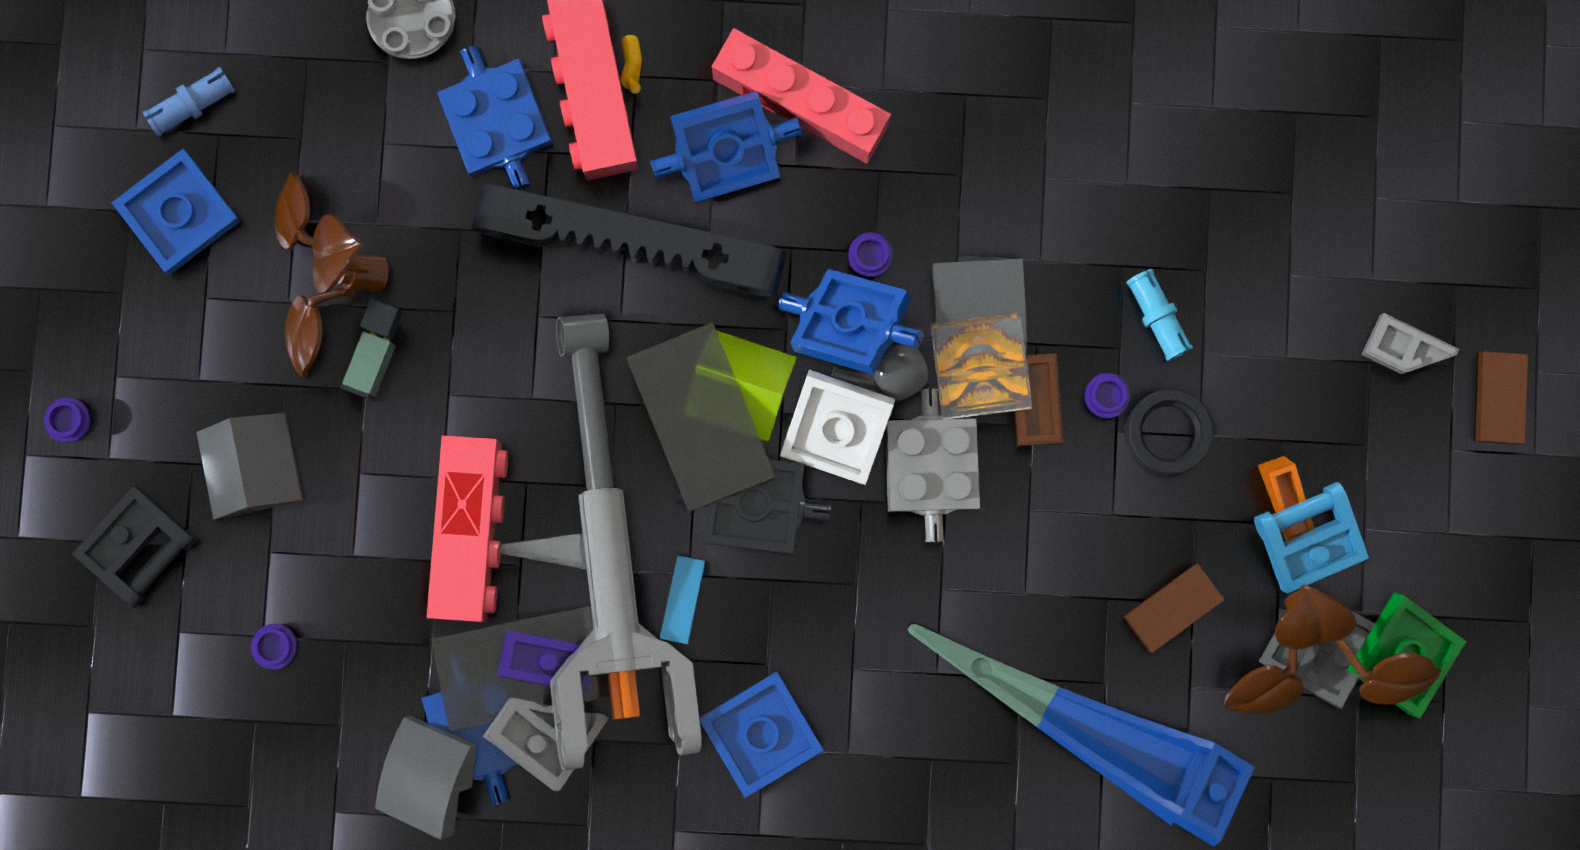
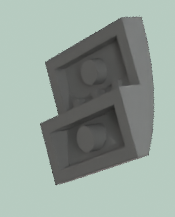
M1023 259L933 263L934 325L937 350H939V344L941 347L942 343L946 344V339L949 338V335L952 337V333H956V328L960 330V326L964 328L967 322L968 324L970 322L976 323L977 321L981 322L983 319L985 322L990 321V324H996L998 327L1002 326L1006 336L1010 337L1013 335L1014 339L1015 337L1018 340L1021 339L1022 354H1027ZM977 342L968 346L960 358H968L970 354L973 355L974 353L980 355V351L983 354L985 351L989 354L993 353L994 356L1003 355L991 345Z
M1353 612L1356 618V626L1344 640L1356 655L1375 623ZM1274 633L1259 663L1264 666L1275 665L1284 670L1288 665L1289 648L1280 645ZM1324 642L1321 646L1314 645L1307 649H1298L1297 671L1293 676L1301 679L1303 689L1340 710H1343L1359 681V678L1347 670L1351 663L1336 642Z
M411 715L404 717L390 745L383 766L375 809L440 840L453 836L459 792L472 788L477 745Z

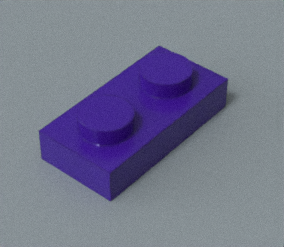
M508 630L505 632L497 677L550 686V680L581 644ZM580 673L582 693H589L592 676L581 677Z

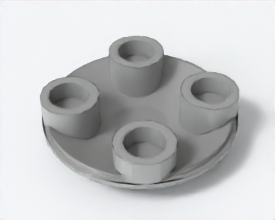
M368 0L367 26L375 43L388 54L403 59L422 58L436 52L449 39L455 24V8L452 0Z

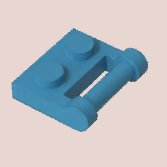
M1339 482L1324 487L1323 493L1271 515L1270 512H1265L1254 517L1256 529L1264 541L1280 589L1287 594L1302 588L1303 585H1309L1369 559L1349 499ZM1331 509L1333 511L1335 520L1283 542L1280 534L1281 530Z

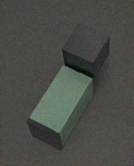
M370 299L360 327L369 331L370 334L362 332L340 387L341 389L374 402L396 347L390 340H393L403 315L399 309Z

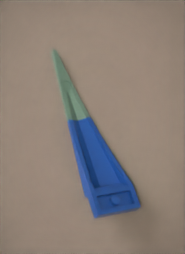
M917 624L909 626L908 631L911 635L1169 825L1174 822L1213 847L1222 840L1255 768L1253 765L1215 742L1169 728L1076 694L989 658Z

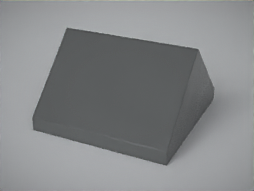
M286 413L228 418L196 432L214 520L304 501Z

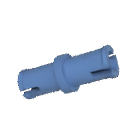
M218 67L215 71L188 87H185L184 84L177 87L176 91L178 93L142 113L159 137L165 131L191 116L194 119L203 115L201 110L226 95L234 93L235 89L221 67Z

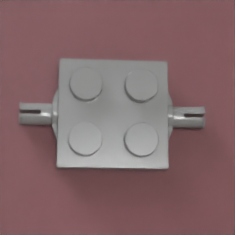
M920 389L921 416L911 420L888 421L885 428L888 512L910 511L925 516V542H944L943 515L954 510L980 509L976 419H951L939 415L938 389Z

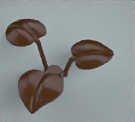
M289 173L276 205L274 219L276 237L280 245L285 249H293L298 240L313 246L315 256L313 259V282L320 294L311 296L309 300L305 296L300 295L294 299L286 318L285 343L295 370L301 377L309 378L307 372L316 359L323 334L322 319L317 309L318 305L323 301L342 296L354 297L356 290L382 291L388 281L389 268L384 256L358 254L364 244L348 231L336 215L325 214L318 223L314 237H310L304 229L310 218L309 197L296 173ZM337 283L342 284V288L332 290Z
M1303 585L1299 591L1287 597L1285 600L1287 611L1275 627L1277 642L1289 648L1288 665L1284 670L1275 665H1267L1251 671L1240 679L1224 698V705L1232 710L1248 713H1269L1288 707L1303 692L1301 679L1293 676L1297 671L1298 649H1307L1314 645L1321 646L1324 642L1337 643L1359 676L1366 680L1359 689L1362 698L1376 704H1396L1418 696L1438 679L1441 669L1436 667L1429 658L1413 653H1403L1388 657L1379 662L1373 671L1366 669L1344 640L1356 626V618L1353 612L1336 598Z

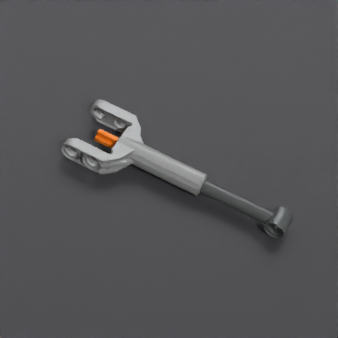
M604 314L558 317L556 338L559 354L561 357L572 356L585 479L588 490L578 496L593 619V630L550 680L560 765L563 770L582 768L584 765V754L588 747L580 673L581 677L608 674L614 720L640 716L635 671L661 667L669 737L675 743L679 755L697 754L701 750V729L693 663L669 643L658 640L638 623L623 490L613 488L598 354L608 352V322Z

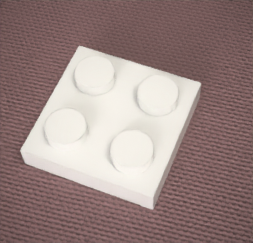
M809 370L780 456L866 485L895 399Z

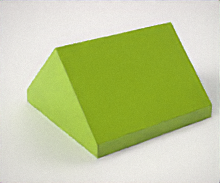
M712 329L695 368L684 415L769 442L797 357Z

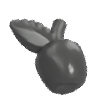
M892 344L886 350L874 375L862 371H850L834 367L831 377L894 398L895 402L911 397L922 389L928 382L929 372L923 354L918 348L914 349L902 344Z

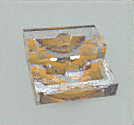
M1020 312L930 324L942 420L1032 409Z

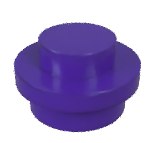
M861 234L853 240L849 247L848 260L850 266L857 274L863 277H878L885 273L892 263V247L889 241L880 234Z
M1112 373L1097 375L1088 383L1085 389V402L1088 409L1094 415L1101 418H1113L1125 411L1130 401V390L1127 383L1121 377Z
M61 398L54 401L47 408L44 416V426L47 433L53 439L64 443L76 442L83 438L91 424L88 408L81 401L73 398Z
M269 624L263 626L254 634L251 641V653L254 660L266 669H281L289 665L297 653V639L294 633L284 625Z

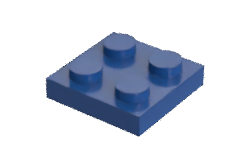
M185 149L180 150L112 202L113 206L162 270L168 275H171L241 221Z
M778 672L773 673L699 718L700 723L745 798L824 751Z

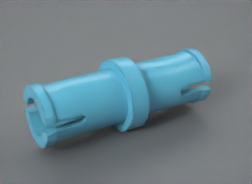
M1153 269L1141 272L1129 279L1126 283L1131 288L1145 315L1142 321L1145 327H1151L1166 356L1167 362L1191 351L1193 346L1189 343L1175 316L1178 310L1174 303H1168L1154 276Z

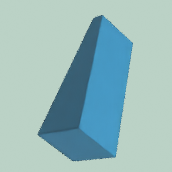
M677 556L660 639L689 644L705 561Z

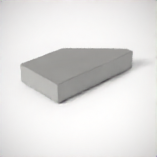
M1383 313L1379 316L1361 355L1400 374H1404L1457 355L1459 349Z

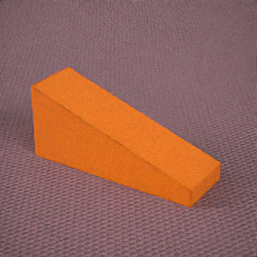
M1282 456L1258 465L1276 513L1306 500L1295 463ZM1309 518L1282 531L1285 539L1289 540L1314 529L1312 519Z

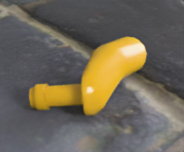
M626 35L621 40L625 64L620 82L625 88L630 89L635 94L641 90L638 82L641 73L642 55L638 38L635 35Z

